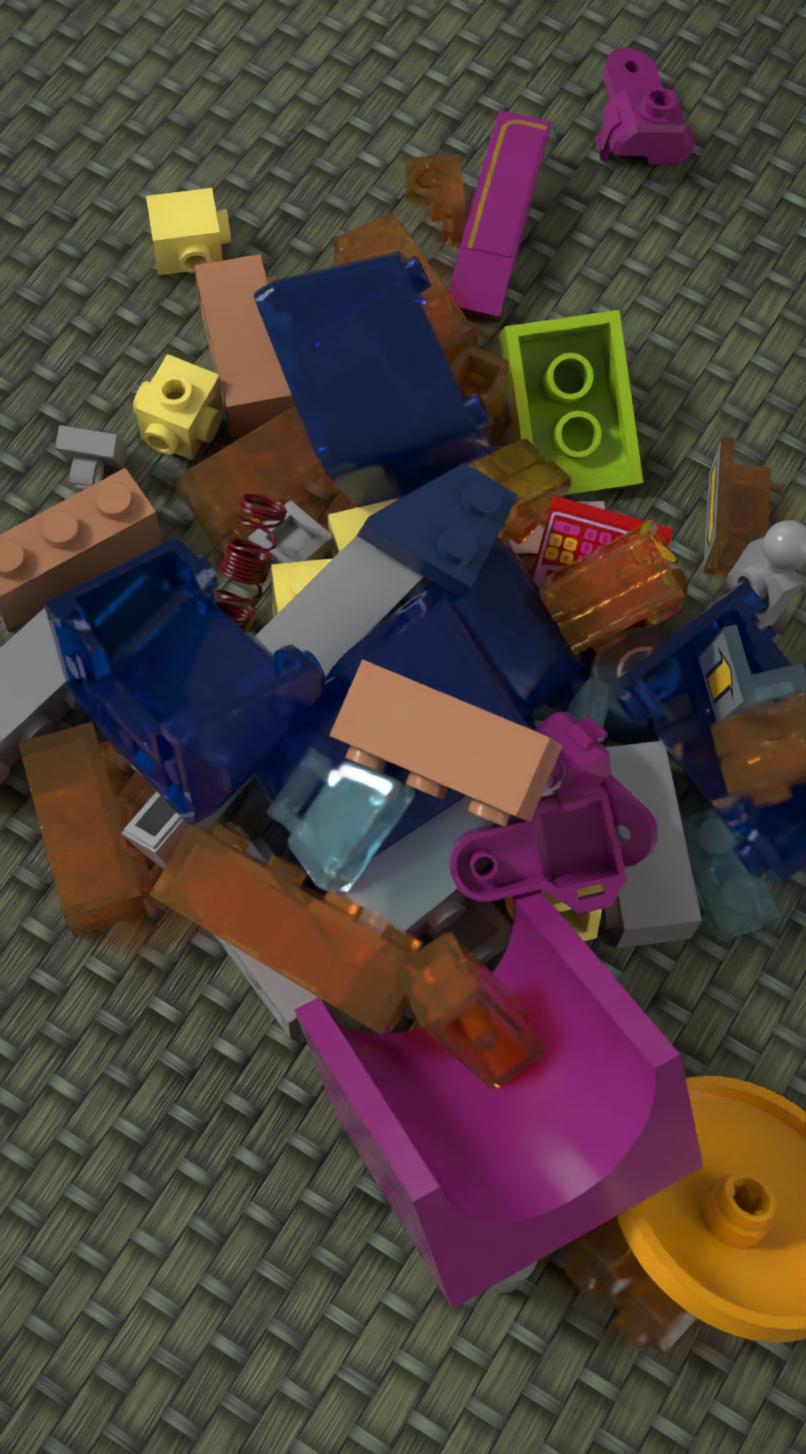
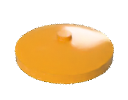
M722 1076L686 1078L704 1167L617 1215L623 1235L633 1254L653 1281L672 1300L703 1322L721 1331L754 1341L778 1343L806 1339V1112L783 1096L751 1082Z

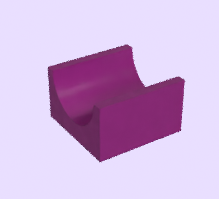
M540 890L512 897L514 905L513 930L510 942L499 965L486 983L469 1000L453 1012L431 1024L403 1033L368 1034L350 1029L335 1020L319 997L295 1009L337 1118L452 1309L704 1167L681 1054Z

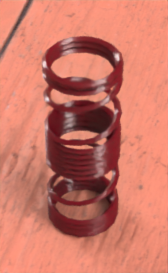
M258 494L243 495L238 504L240 509L252 517L279 522L262 525L244 517H236L234 520L243 526L261 529L267 533L273 540L272 546L266 549L250 541L241 539L230 540L227 542L228 545L224 551L225 554L221 563L222 567H220L222 574L240 583L256 585L258 593L251 598H241L225 590L217 589L213 591L214 595L220 599L242 602L249 608L251 613L239 605L225 601L210 603L206 613V619L211 625L234 634H244L252 629L256 616L255 611L248 602L260 598L263 594L260 584L267 580L266 577L273 560L272 554L269 551L275 549L278 545L276 538L268 529L282 525L287 513L285 506L280 502Z

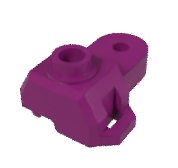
M620 48L611 52L603 69V79L609 102L602 113L603 123L601 129L595 135L601 161H607L612 151L616 155L647 156L649 164L679 165L693 153L696 145L690 126L685 124L676 91L667 90L662 87L655 63L643 52L631 48Z
M568 712L552 714L534 730L552 738L563 746L541 797L552 795V790L577 784L581 788L595 784L603 788L608 794L613 824L619 840L624 867L636 865L654 851L653 849L658 839V827L652 813L611 775L610 752L600 743L607 737L608 733L589 715L577 722ZM620 825L625 826L629 830L630 839H625L621 836L619 832Z
M577 784L552 790V795L540 798L530 822L517 818L509 820L506 827L496 823L468 830L455 840L448 856L449 870L459 891L470 899L483 902L543 889L561 900L577 914H583L612 907L627 880L620 844L613 824L608 794L597 784L582 788ZM481 857L492 859L490 866L485 870L474 868L475 862ZM599 884L603 888L602 892L578 897L577 889Z

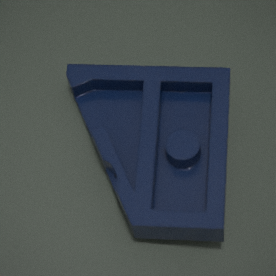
M463 463L370 515L356 536L463 599L472 588L518 495L467 463Z

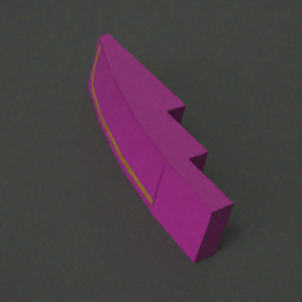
M499 110L459 249L446 300V310L500 322L523 232L527 227L552 126L551 121Z

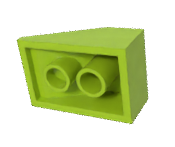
M620 310L505 326L498 338L506 393L529 501L643 484Z

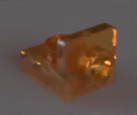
M427 155L424 157L407 158L405 160L406 201H428L430 222H440L442 243H461L465 231L466 204L460 155Z

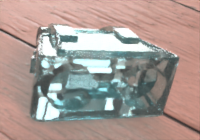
M311 747L266 812L292 833L288 839L289 848L316 886L329 892L346 894L351 890L414 800L415 791L411 786L385 776L383 773L354 761L353 763L344 761L336 768L332 765L333 761L316 748ZM321 780L324 781L326 785L305 815L301 814L299 811L319 782Z

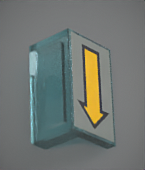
M737 625L724 627L698 656L718 728L777 714L806 692V674L802 663L751 675Z

